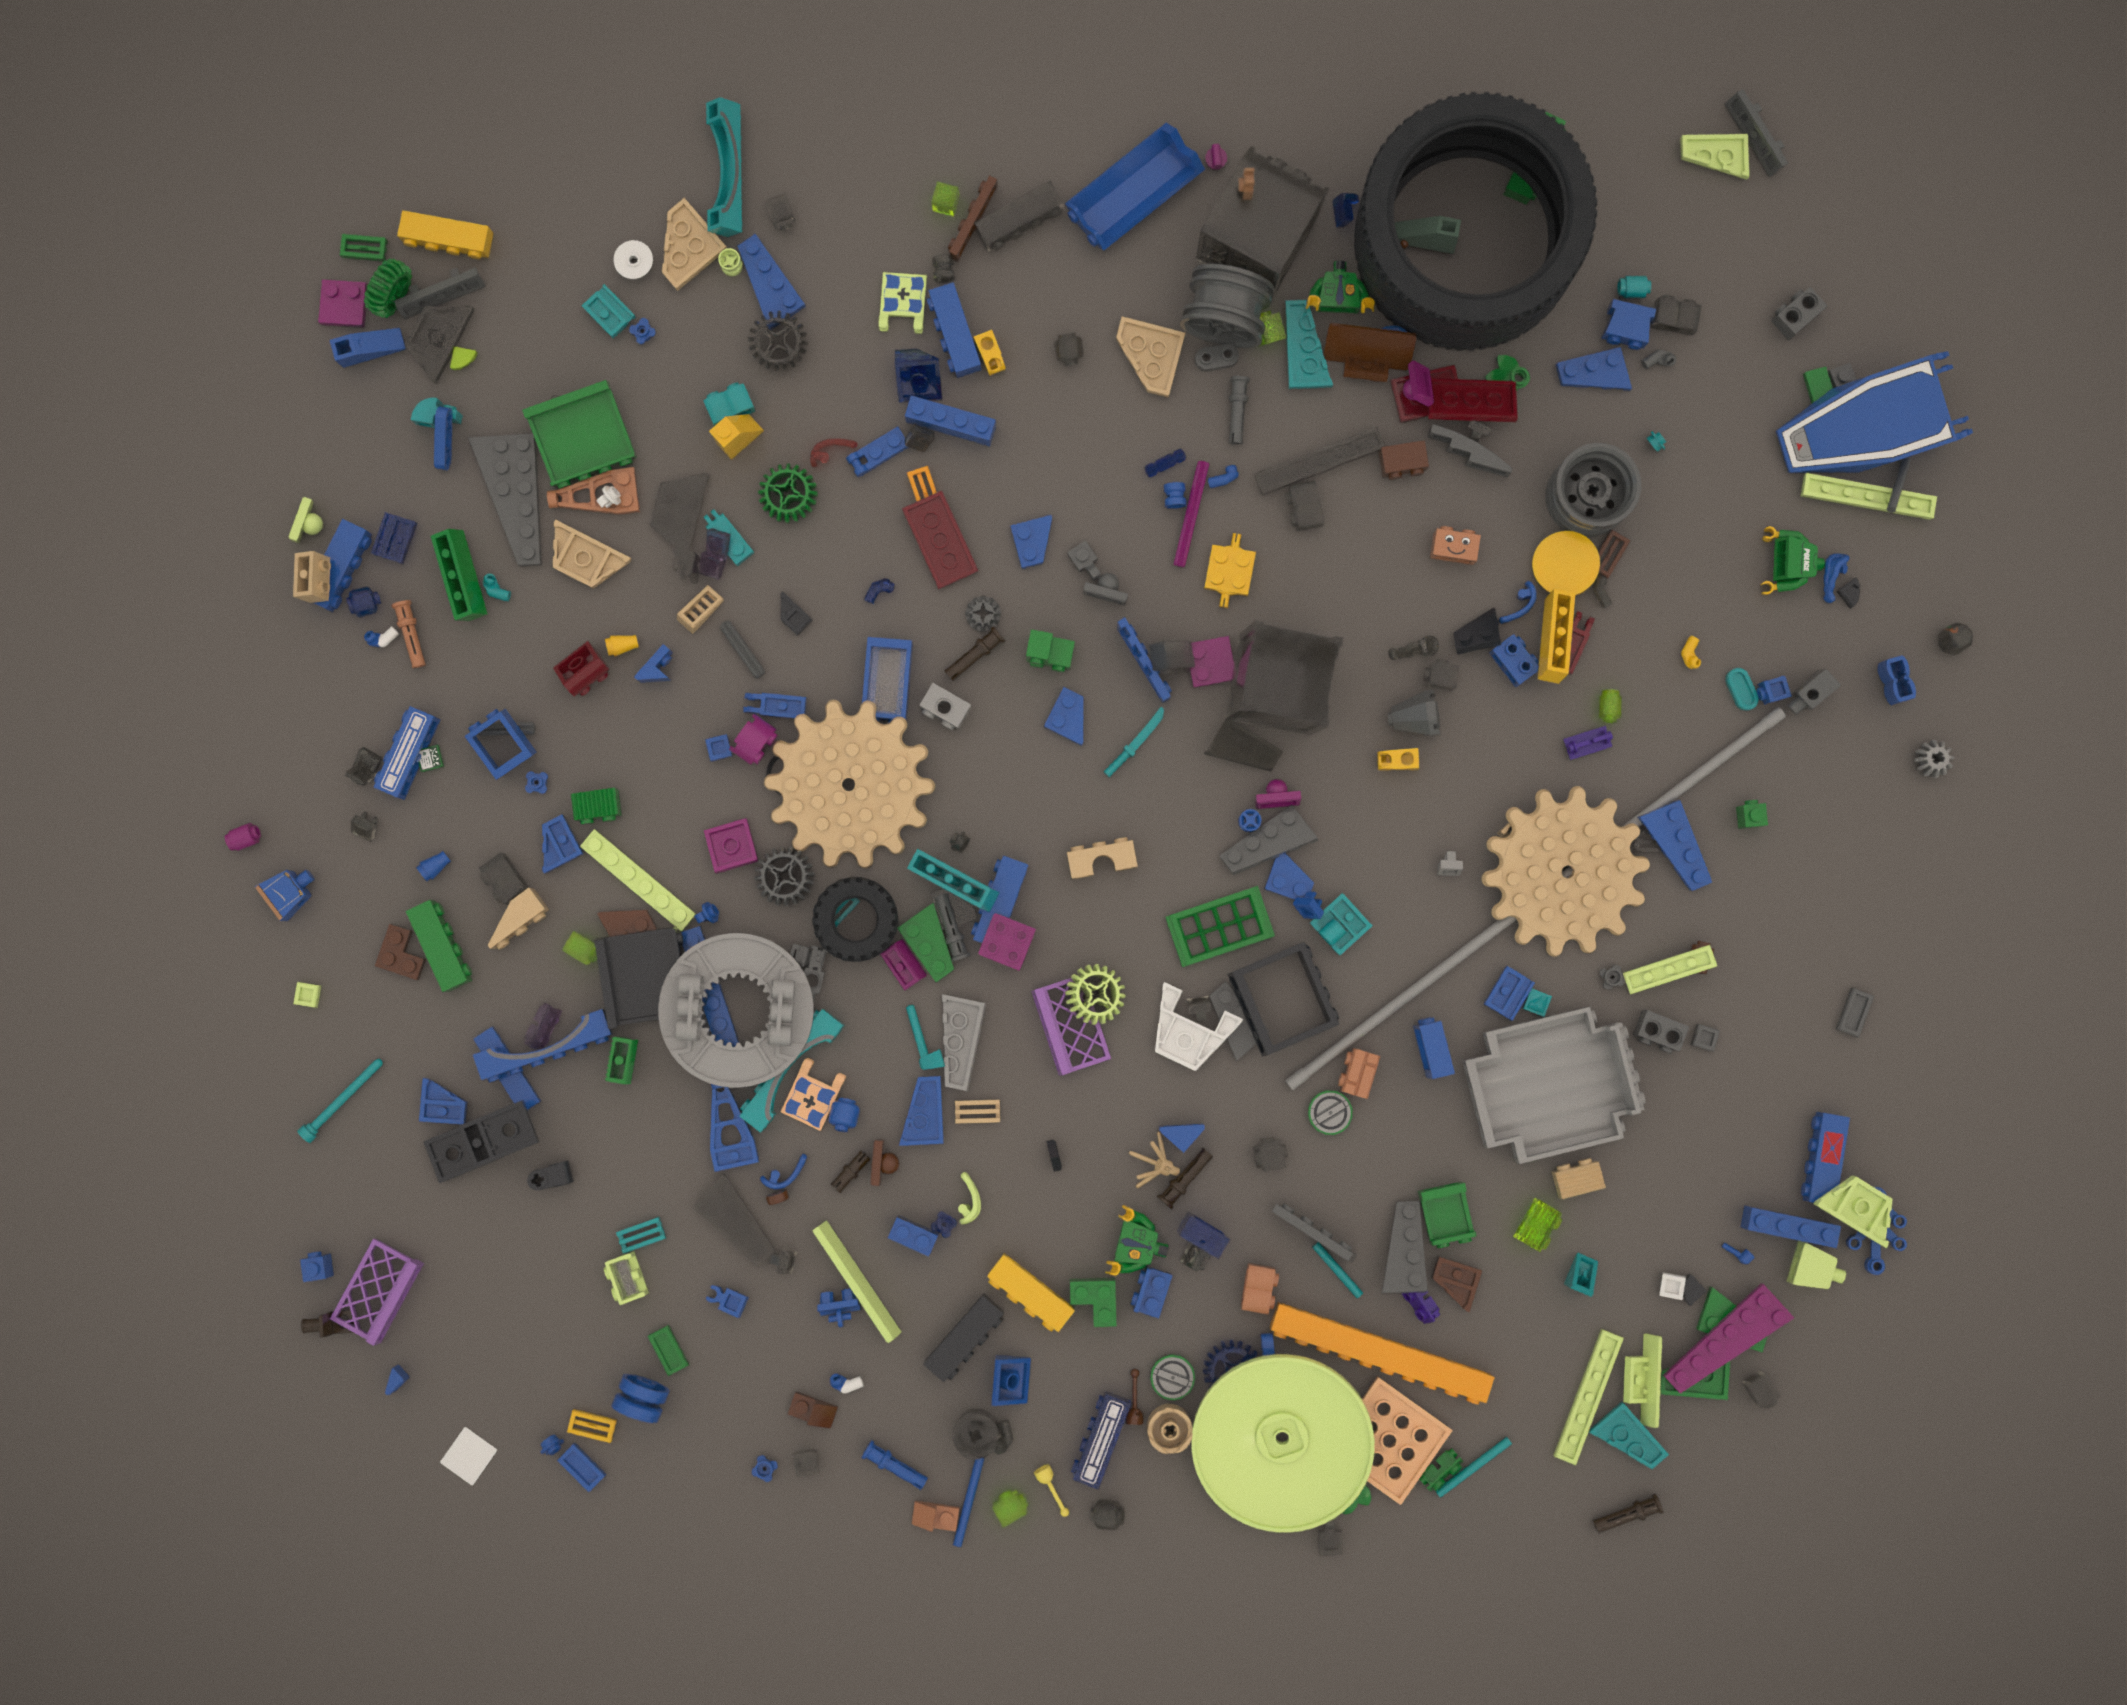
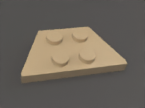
M555 519L553 568L594 589L631 562L632 559Z

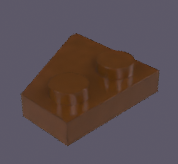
M1438 1256L1431 1278L1465 1311L1470 1312L1482 1270Z

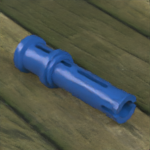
M873 1440L869 1442L861 1456L862 1459L867 1458L877 1464V1468H885L919 1490L923 1488L928 1479L927 1476L893 1457L891 1451H885L875 1445Z

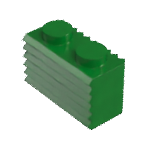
M616 788L571 794L574 820L580 821L581 825L593 824L594 819L602 818L603 822L615 821L616 816H622L619 790Z
M620 1036L613 1037V1042L611 1043L613 1046L610 1047L611 1055L608 1056L610 1058L607 1065L608 1069H606L608 1073L605 1074L607 1076L605 1080L619 1084H631L638 1039Z

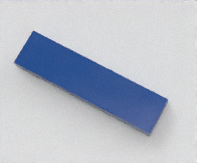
M494 1027L489 1028L473 1039L481 1052L498 1047L499 1052L511 1054ZM509 1072L501 1074L502 1079H500V1082L514 1103L524 1100L526 1108L529 1110L541 1102L523 1072L510 1075Z

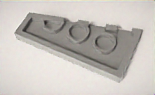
M942 994L945 1087L968 1091L986 1003Z

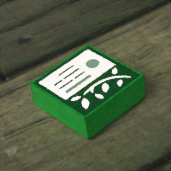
M439 745L420 750L421 759L419 766L421 772L444 767Z

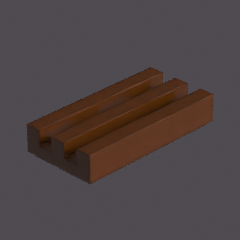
M1610 530L1598 550L1599 557H1601L1612 537L1616 538L1600 564L1598 574L1603 575L1605 579L1610 577L1631 541L1613 530ZM1620 541L1624 542L1608 570H1603Z

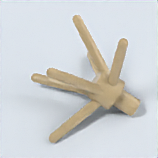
M1157 1132L1159 1148L1154 1141L1150 1143L1159 1157L1157 1161L1129 1151V1155L1155 1165L1154 1171L1137 1175V1179L1143 1180L1136 1184V1188H1140L1159 1174L1177 1176L1180 1172V1168L1173 1166L1172 1161L1166 1159L1161 1132Z

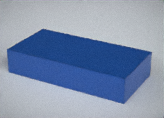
M576 1443L557 1460L588 1492L607 1475Z

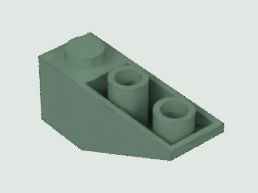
M1435 216L1395 222L1399 241L1406 240L1408 246L1454 254L1461 225L1460 219Z

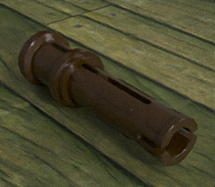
M994 626L991 627V631L982 639L978 638L975 642L976 645L944 671L954 681L981 657L990 655L991 650L999 643H1004V638Z
M1202 1148L1176 1179L1170 1180V1185L1166 1190L1156 1197L1172 1210L1174 1208L1173 1204L1181 1195L1186 1194L1188 1185L1213 1156Z
M1656 1493L1652 1494L1651 1498L1643 1501H1634L1632 1503L1633 1506L1598 1519H1593L1598 1534L1636 1519L1643 1521L1646 1520L1647 1516L1655 1513H1664Z

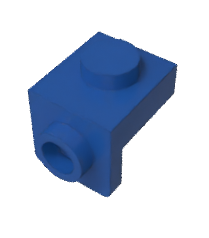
M1785 675L1757 684V695L1764 705L1792 696Z

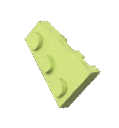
M1748 134L1681 136V160L1746 180L1749 178Z

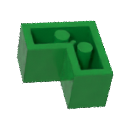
M1031 629L1026 661L1035 668H1043V665L1052 667V670L1056 672H1065V669L1070 670L1075 641L1053 637V633Z
M1115 1278L1070 1279L1071 1305L1093 1304L1094 1327H1115Z

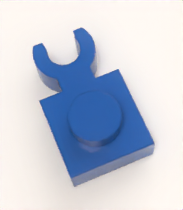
M712 1285L711 1289L717 1292V1296L715 1298L707 1296L706 1300L711 1303L720 1302L719 1310L740 1318L749 1297L731 1288H727L724 1293L721 1287Z

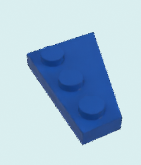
M1621 347L1556 364L1561 386L1599 387L1609 390L1612 388L1622 389L1623 391H1630L1632 389Z

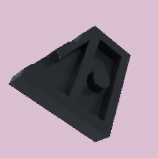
M1491 608L1454 632L1457 655L1501 645L1495 608Z

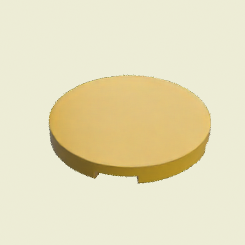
M1560 531L1546 537L1536 548L1532 561L1534 577L1544 590L1551 593L1555 588L1573 592L1575 596L1583 593L1594 583L1600 568L1599 553L1593 542L1586 536L1574 531Z

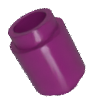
M247 823L230 830L225 835V842L231 851H240L259 843L261 832L256 825Z

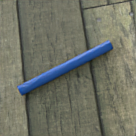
M976 1456L953 1542V1545L957 1547H962L985 1459L982 1456Z

